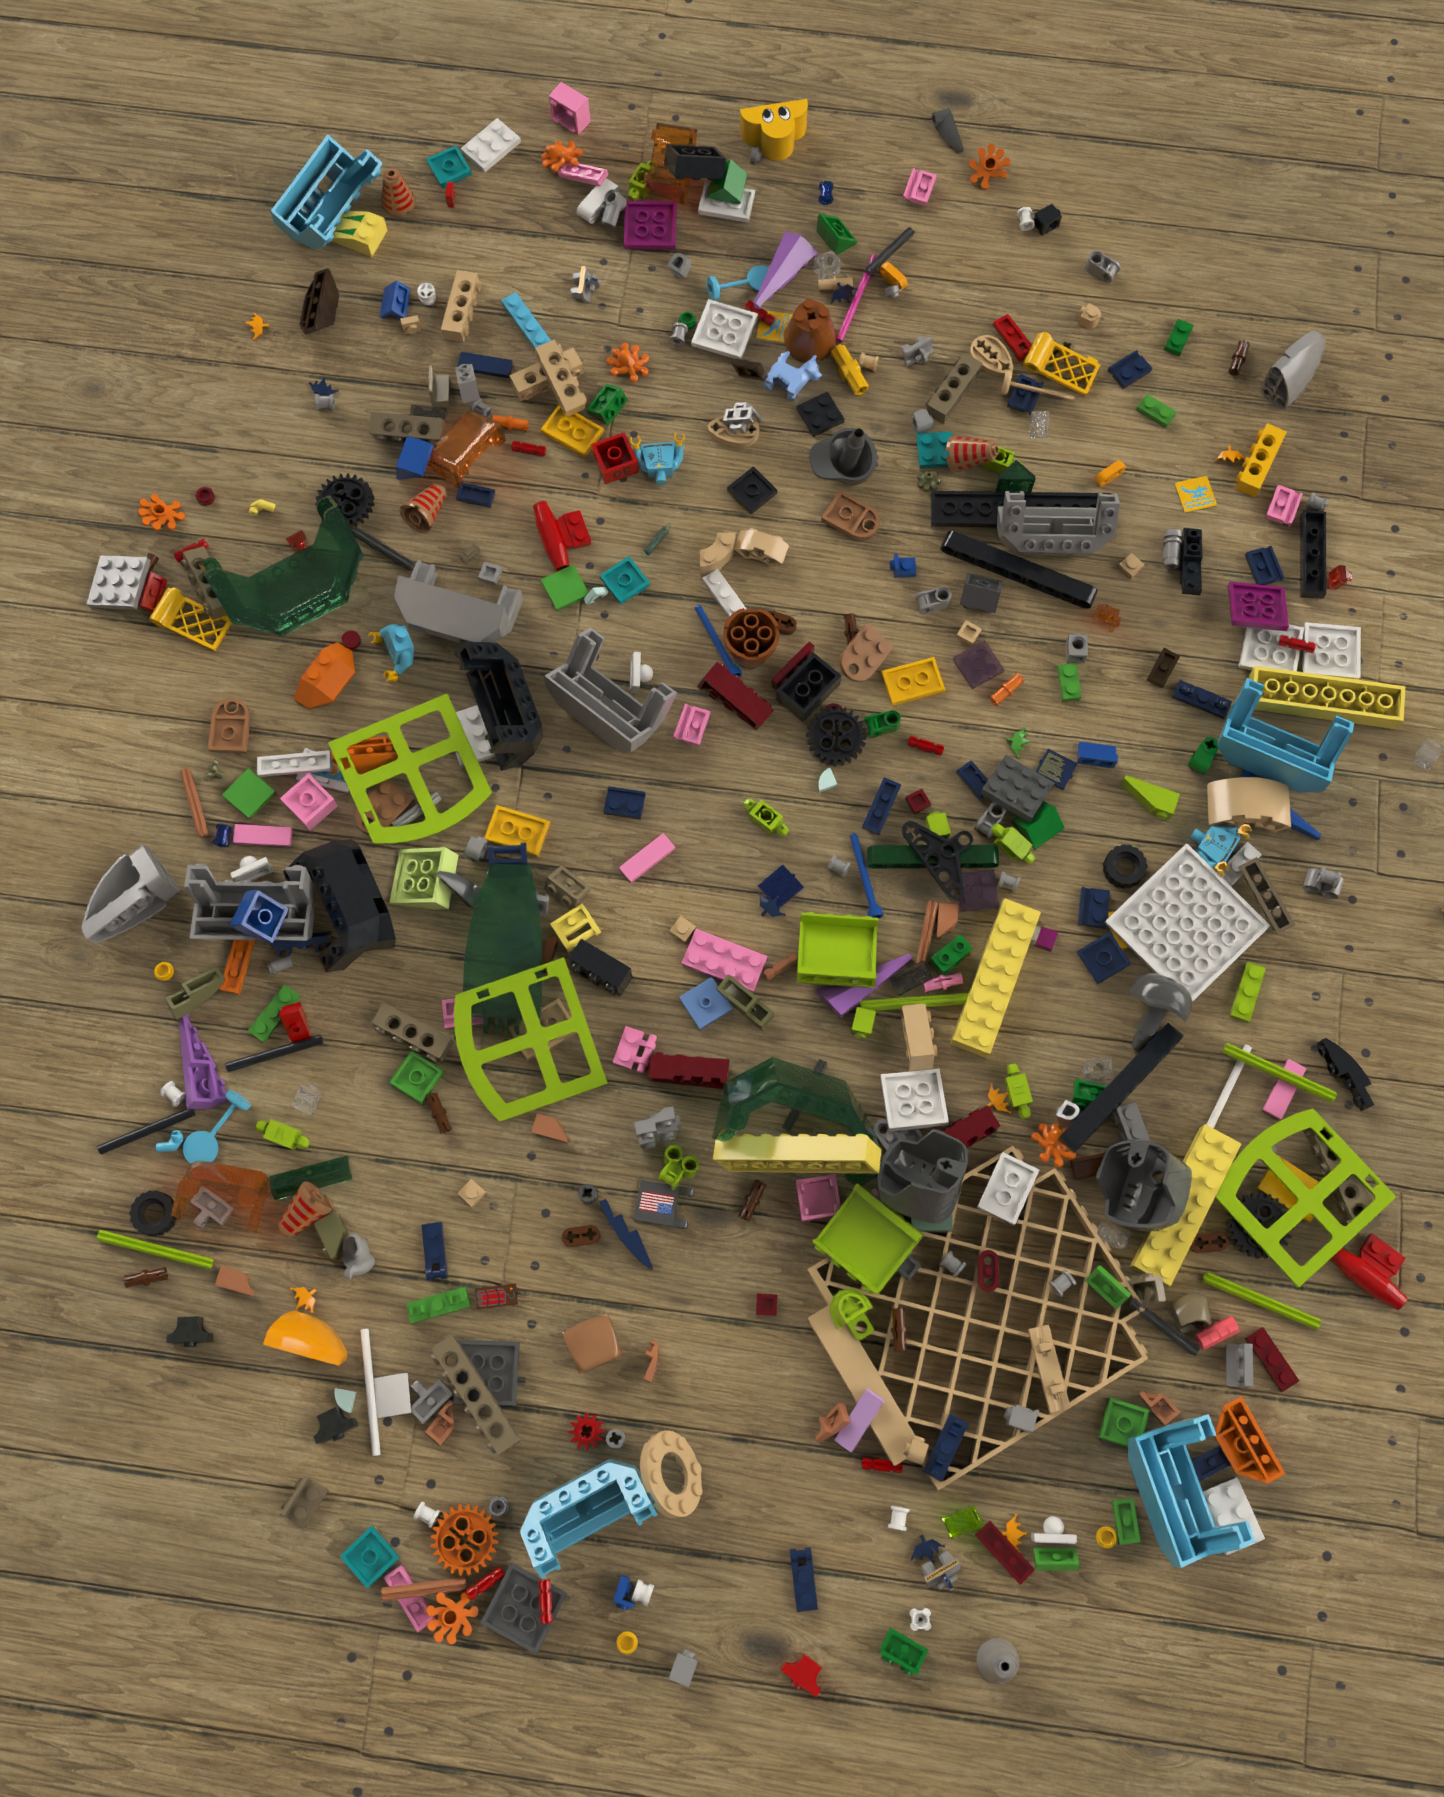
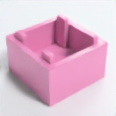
M560 82L549 95L552 119L554 122L568 128L570 132L579 135L591 122L588 98Z
M309 773L280 798L283 804L309 831L338 807L334 798Z
M836 1174L795 1181L801 1223L832 1219L841 1207Z

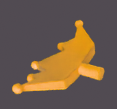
M253 313L255 317H251V319L254 321H246L245 323L253 328L250 332L255 334L252 339L255 340L263 334V327L269 328V324H263V318Z
M1228 446V450L1222 451L1219 457L1215 459V462L1219 459L1225 461L1227 458L1234 463L1235 458L1239 461L1241 459L1245 461L1246 458L1239 451L1232 450L1231 446Z
M991 1083L988 1094L991 1102L987 1105L989 1107L994 1105L997 1111L1011 1114V1111L1005 1108L1009 1103H1003L1006 1095L1009 1093L997 1094L1000 1089L993 1090V1083Z
M291 1287L290 1290L297 1292L294 1298H299L296 1309L306 1305L305 1310L311 1308L310 1312L313 1313L316 1300L312 1295L316 1292L315 1288L308 1292L304 1287Z
M1017 1514L1006 1524L1007 1532H1001L1004 1536H1007V1539L1016 1549V1545L1022 1544L1017 1539L1027 1535V1532L1017 1529V1526L1021 1525L1015 1522Z

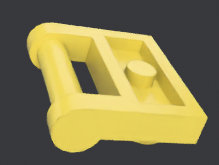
M583 903L550 923L568 953L573 951V948L577 946L580 939L587 940L593 935L597 936L601 933ZM587 924L591 927L571 941H568L566 938Z

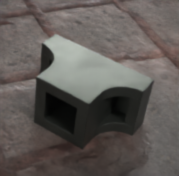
M177 1317V1327L173 1333L167 1335V1343L184 1344V1347H196V1343L213 1342V1333H209L204 1329V1317Z
M335 1407L317 1416L320 1428L313 1437L316 1444H322L331 1439L334 1442L345 1437V1432L359 1425L356 1418H346L341 1408Z

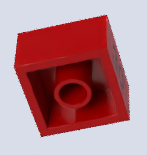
M625 432L591 444L593 457L605 484L639 472L638 461Z

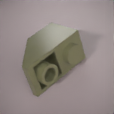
M335 1211L315 1222L316 1229L313 1230L317 1239L322 1240L324 1244L322 1250L325 1256L334 1261L339 1259L344 1239L348 1233L340 1214Z

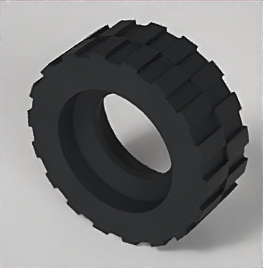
M1125 844L1116 846L1108 853L1103 862V873L1109 883L1115 885V887H1120L1121 889L1132 888L1134 885H1138L1145 876L1146 869L1148 868L1147 859L1144 857V853L1139 851L1137 847ZM1121 858L1130 859L1134 864L1133 873L1121 875L1116 870V862Z
M150 1190L146 1193L143 1192L139 1197H136L131 1205V1211L129 1212L130 1221L133 1223V1227L142 1234L153 1237L164 1235L165 1232H169L172 1226L174 1227L176 1224L175 1221L178 1218L176 1202L172 1200L171 1196L160 1191ZM154 1203L161 1205L164 1211L162 1219L157 1223L147 1222L144 1217L145 1209Z

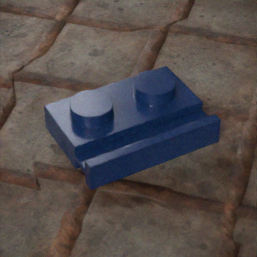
M1138 350L1108 368V372L1112 373V377L1122 389H1125L1152 371V367L1143 356L1138 354Z
M1019 375L1016 382L1041 389L1044 382L1039 383L1035 379ZM1014 387L1007 407L1023 413L1027 412L1031 415L1040 393Z
M1272 545L1268 548L1246 552L1245 557L1256 584L1267 585L1283 580L1284 575Z
M608 786L604 814L641 820L646 792Z
M1081 888L1077 925L1106 929L1107 925L1104 922L1108 917L1110 890Z

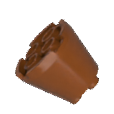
M806 299L803 303L799 304L785 328L784 343L787 351L790 352L794 359L806 363L816 355L815 361L824 360L831 354V350L835 348L836 331L829 314V309L818 301Z
M742 608L734 612L727 619L723 631L724 644L739 665L753 670L763 665L777 648L780 635L778 623L769 612L763 609L744 610Z

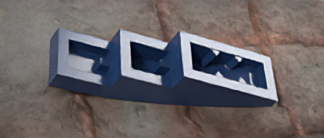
M607 1199L599 1201L610 1225L623 1244L646 1268L652 1270V1264L637 1229L629 1232L622 1214L614 1217Z

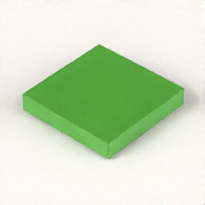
M574 564L541 579V583L557 612L583 600L589 593Z
M248 768L222 796L251 820L272 799L276 792Z
M411 1050L389 1083L423 1105L426 1097L430 1095L444 1074V1070Z
M1108 1397L1098 1438L1128 1448L1129 1438L1145 1432L1149 1409Z

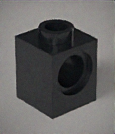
M1050 204L1035 213L1033 219L1035 227L1043 236L1059 227L1062 215L1059 209Z

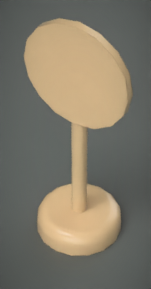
M1006 370L1000 392L1001 395H1006L1009 386L1042 394L1048 393L1068 399L1075 398L1066 393L1012 382L1013 372L1011 370Z

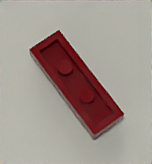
M810 641L772 678L771 686L775 690L813 654L815 646Z
M1264 1327L1259 1328L1245 1338L1248 1344H1253V1352L1280 1392H1284L1300 1381Z
M990 1520L975 1534L1020 1585L1035 1571L1031 1564Z

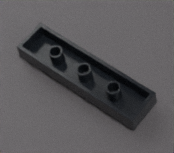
M1303 510L1300 515V597L1323 599L1326 595V512Z

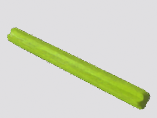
M968 993L862 1000L859 1003V1007L872 1011L902 1009V1006L926 1004V1007L964 1005Z
M1227 1043L1223 1048V1054L1326 1101L1334 1102L1337 1093L1236 1046Z
M103 1230L98 1232L96 1238L101 1242L205 1269H211L214 1262L213 1259Z
M1206 1272L1203 1276L1202 1282L1314 1330L1320 1327L1321 1320L1212 1273Z

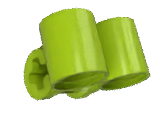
M674 1144L666 1148L663 1157L666 1166L657 1178V1180H662L670 1185L672 1190L677 1188L683 1177L686 1179L694 1178L699 1169V1160L695 1156L690 1155L683 1158L681 1147ZM674 1153L678 1158L671 1159L668 1154ZM691 1164L695 1169L687 1170L685 1165Z

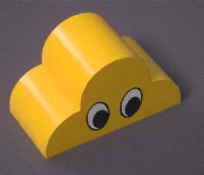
M807 99L740 109V135L742 140L748 145L760 146L763 155L770 160L780 161L788 158L794 150V141L803 137L807 129Z

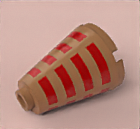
M390 168L383 174L381 203L387 214L401 217L407 215L406 212L409 210L411 212L414 209L416 199L397 169Z
M951 436L946 445V451H949V456H946L948 466L952 472H960L994 460L999 454V447L991 440Z
M432 484L402 504L400 515L405 523L411 528L415 526L417 528L415 531L427 533L432 528L447 496L445 488L440 484Z
M304 1181L300 1185L280 1219L278 1231L282 1236L293 1238L334 1209L331 1200L326 1195L322 1196L320 1194L321 1190L312 1183Z

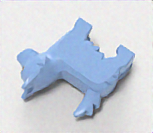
M790 352L781 353V357H778V361L772 365L770 372L767 373L768 377L764 381V388L772 391L773 384L779 383V385H782V388L787 390V398L794 401L796 395L809 380L816 382L822 377V374L818 371L817 361H815L816 355L800 368H795L786 363Z

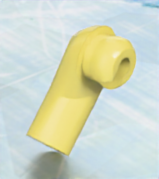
M259 499L250 504L249 513L253 516H257L261 510L273 513L276 504Z

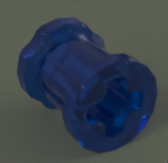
M830 181L819 183L820 195L818 201L820 204L829 205L833 202L832 190L834 185Z
M217 824L215 839L212 840V844L224 848L229 847L228 840L230 833L233 832V828L228 825Z

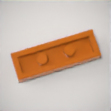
M233 940L223 975L225 982L220 986V991L240 995L256 940Z

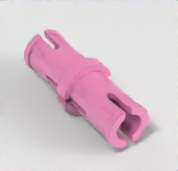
M961 972L947 976L939 975L937 978L922 980L924 991L928 992L937 989L946 990L947 987L963 985V978Z

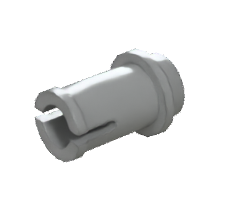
M290 956L275 961L270 960L267 963L270 974L274 973L275 975L279 971L294 967Z

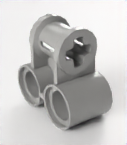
M1324 866L1320 870L1309 868L1303 889L1312 893L1321 892L1324 897L1329 899H1338L1344 879L1341 877V872L1338 871L1336 873L1327 870Z

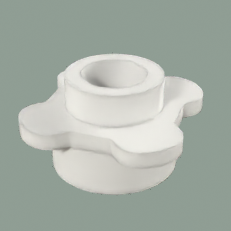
M927 1608L923 1610L911 1609L909 1613L912 1617L911 1629L913 1631L918 1629L930 1630V1610Z

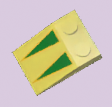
M348 211L347 213H342L340 216L342 218L341 222L337 227L334 226L336 229L332 234L335 236L331 241L372 257L388 231L384 218L371 212Z

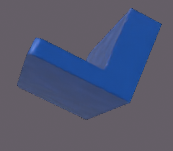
M397 280L384 288L380 317L383 319L391 314L399 320L406 318L411 288Z
M1079 742L1078 764L1114 768L1118 762L1116 746Z

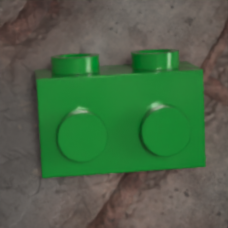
M891 1627L878 1650L882 1654V1660L891 1665L896 1662L901 1665L900 1670L909 1676H912L913 1673L919 1675V1669L929 1651Z

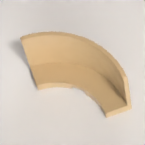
M1255 777L1229 778L1208 783L1209 825L1214 827H1241L1244 823H1253L1255 827L1268 829L1273 832L1291 827L1289 787L1286 784Z

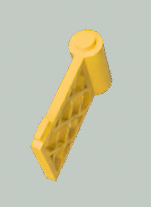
M1042 332L1037 334L1023 367L1031 373H1039L1086 396L1100 364H1098V360L1090 356L1086 358L1054 342L1049 333ZM1054 348L1061 351L1062 357L1055 359L1053 355ZM1068 358H1075L1078 365L1070 366ZM1064 360L1067 368L1059 370L1057 362ZM1053 363L1055 372L1052 373L1045 370L1046 365ZM1089 365L1093 367L1094 370L1092 373L1086 375L1083 366ZM1080 368L1082 376L1075 378L1072 370ZM1068 371L1071 379L1066 381L1062 378L1061 373ZM1084 379L1086 384L1085 390L1078 387L1076 381Z
M172 587V589L167 588L149 618L158 627L175 632L214 652L233 622L230 619L231 615L214 620L210 617V619L199 621L197 614L205 612L203 605L184 597L182 591L175 587ZM187 603L192 605L194 611L183 614L182 608ZM195 615L197 623L187 625L185 617ZM183 619V627L176 628L172 625L175 620ZM223 620L226 624L223 628L216 629L214 622ZM212 623L214 630L203 633L201 625ZM199 626L201 634L190 635L188 629ZM215 634L216 640L214 644L207 643L205 637Z

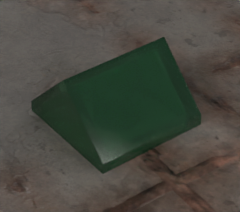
M1016 460L999 475L995 491L1032 492L1035 475Z

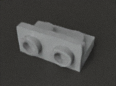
M1136 1102L1122 1107L1119 1106L1111 1114L1114 1124L1118 1125L1120 1131L1118 1132L1120 1142L1150 1140Z
M1226 1344V1386L1253 1387V1344Z

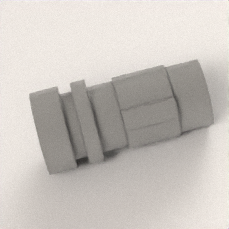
M1169 529L1164 532L1163 544L1165 548H1163L1162 561H1164V568L1177 569L1179 567L1183 533L1177 529Z

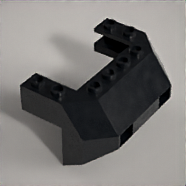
M466 642L455 653V656L459 657L461 662L460 670H469L466 675L488 733L485 736V740H488L490 743V754H495L501 771L521 766L535 754L543 738V730L520 663L516 657L498 643Z
M352 839L331 841L302 852L288 866L300 865L306 867L312 881H315L337 932L338 938L319 955L325 972L345 970L365 951L395 947L396 937L390 913L361 847ZM284 870L283 873L286 881H291L288 874Z

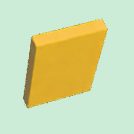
M558 405L540 431L545 436L585 458L592 449L591 444L597 442L604 433V428L578 413L565 417L560 405Z
M934 657L881 671L892 706L940 694L946 690Z
M496 805L484 838L489 843L499 846L527 843V854L538 857L550 826V821Z
M1277 1155L1308 1189H1312L1318 1183L1317 1180ZM1268 1168L1256 1189L1263 1192L1264 1195L1271 1194L1272 1200L1278 1198V1204H1285L1284 1208L1289 1210L1297 1202V1199ZM1308 1214L1302 1220H1304L1307 1223H1310L1313 1219V1216L1311 1214Z

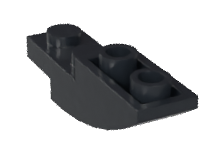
M1183 528L1180 554L1182 594L1200 596L1202 592V529Z
M1327 1038L1316 1043L1320 1056L1324 1057L1327 1062L1329 1073L1335 1079L1341 1076L1344 1078L1343 1083L1352 1093L1355 1106L1361 1111L1374 1106L1366 1090V1087L1372 1083L1353 1057Z

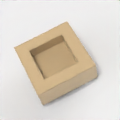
M418 315L401 318L404 335L421 331Z
M1131 553L1118 565V568L1132 579L1144 568L1145 564Z
M966 620L957 633L956 638L973 646L982 629Z
M680 916L669 932L686 943L696 930V926Z
M470 1179L457 1194L473 1208L486 1192Z

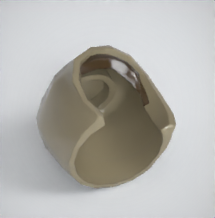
M1190 1293L1171 1305L1174 1319L1181 1333L1202 1329L1211 1325L1208 1300L1203 1294Z

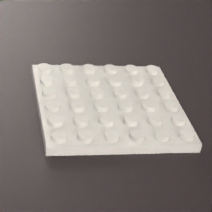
M1187 843L1104 922L1155 974L1170 977L1183 985L1190 992L1192 1002L1270 927Z

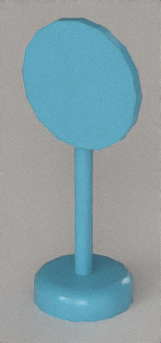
M763 265L755 266L748 271L747 279L719 285L716 277H707L706 285L710 300L717 301L719 299L720 289L749 284L755 291H759L769 267Z
M231 1089L227 1091L226 1098L232 1105L210 1133L207 1131H196L186 1138L183 1144V1153L190 1164L205 1166L215 1160L219 1146L214 1135L236 1107L246 1111L252 1106L247 1099Z

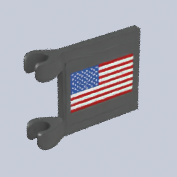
M641 1180L633 1220L687 1229V1220L675 1218L679 1195L693 1197L694 1190L690 1187L677 1186L675 1190H672L668 1184Z

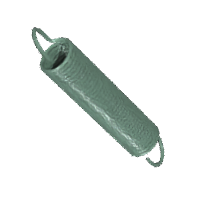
M663 526L643 552L650 555L668 534L669 529Z

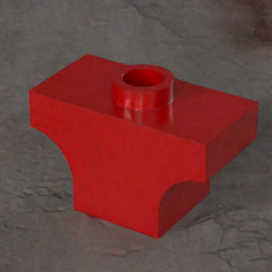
M301 1002L281 1007L279 1015L291 1043L310 1038L306 1013Z
M805 1653L794 1663L785 1661L780 1670L792 1679L790 1683L800 1691L804 1688L814 1697L818 1696L821 1689L817 1685V1676L822 1669L821 1665Z

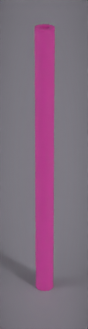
M871 255L868 264H870L877 257V255ZM866 272L863 274L858 290L854 295L837 335L836 342L842 343L870 278Z

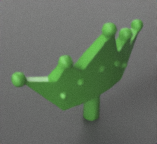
M1027 728L1016 732L1013 738L1007 737V741L1012 742L1011 749L1017 758H1020L1018 751L1024 750L1021 746L1030 743V741L1023 738L1027 736V734H1024Z

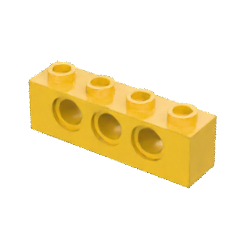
M1268 423L1264 430L1260 428L1256 436L1258 442L1257 444L1253 443L1249 451L1252 455L1250 458L1246 457L1242 465L1245 469L1243 472H1239L1235 480L1238 482L1236 490L1254 498L1256 497L1287 431Z

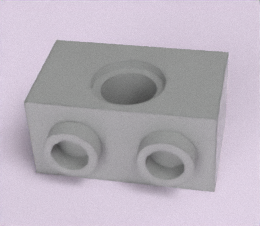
M462 364L459 367H455L462 402L480 400L473 365Z

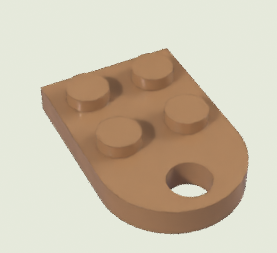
M841 490L821 517L822 522L856 540L872 538L877 533L880 524V518L875 509ZM869 523L872 524L874 528L872 530H868L864 526Z
M865 623L842 652L839 660L840 669L844 676L851 681L859 682L866 680L873 675L894 647L869 623ZM850 665L856 667L854 675L849 672Z
M227 698L220 701L214 707L208 742L209 752L247 753L251 714L243 701L236 698ZM232 704L237 705V708H236L235 711H233V712H229V711H228V707H229L230 705H232Z
M390 780L379 783L368 795L382 827H392L391 823L403 815L414 803V800ZM357 809L355 813L356 824L363 833L369 835L367 829L363 827L364 822ZM371 811L365 813L368 820L375 821Z

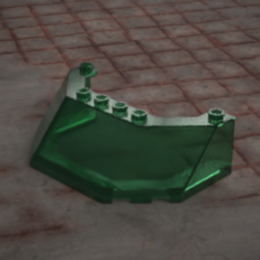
M330 495L319 500L316 506L322 520L314 544L264 570L247 577L223 570L219 561L213 557H208L198 562L232 623L284 636L348 602L349 593L354 584L363 552L339 506Z
M771 1057L725 1082L712 1139L721 1142L729 1141L734 1137L735 1131H741L746 1127L750 1113L770 1102H774L847 1126L852 1136L865 1134L879 1147L873 1126L845 1080L775 1057ZM845 1173L847 1181L855 1185L857 1183L864 1185L877 1177L875 1173Z

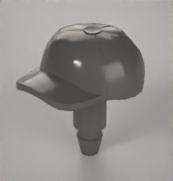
M860 428L839 430L832 437L814 444L809 454L810 464L815 476L825 480H839L848 485H859L866 482L873 474L875 466L879 464L877 462L879 456L877 455L874 443Z
M1155 973L1144 974L1134 982L1129 994L1138 997L1147 1007L1136 1026L1138 1031L1134 1034L1132 1047L1141 1051L1148 1044L1150 1037H1154L1167 1010L1177 1014L1186 1022L1191 1012L1192 998L1190 992L1183 985L1170 977Z

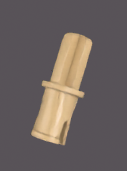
M851 277L818 279L819 291H836V289H839L838 282L841 283L842 287L847 284L853 287V279Z

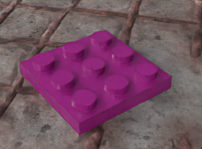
M627 201L625 206L624 249L676 250L677 201Z
M1229 582L1228 596L1231 626L1278 631L1288 630L1289 622L1284 587Z

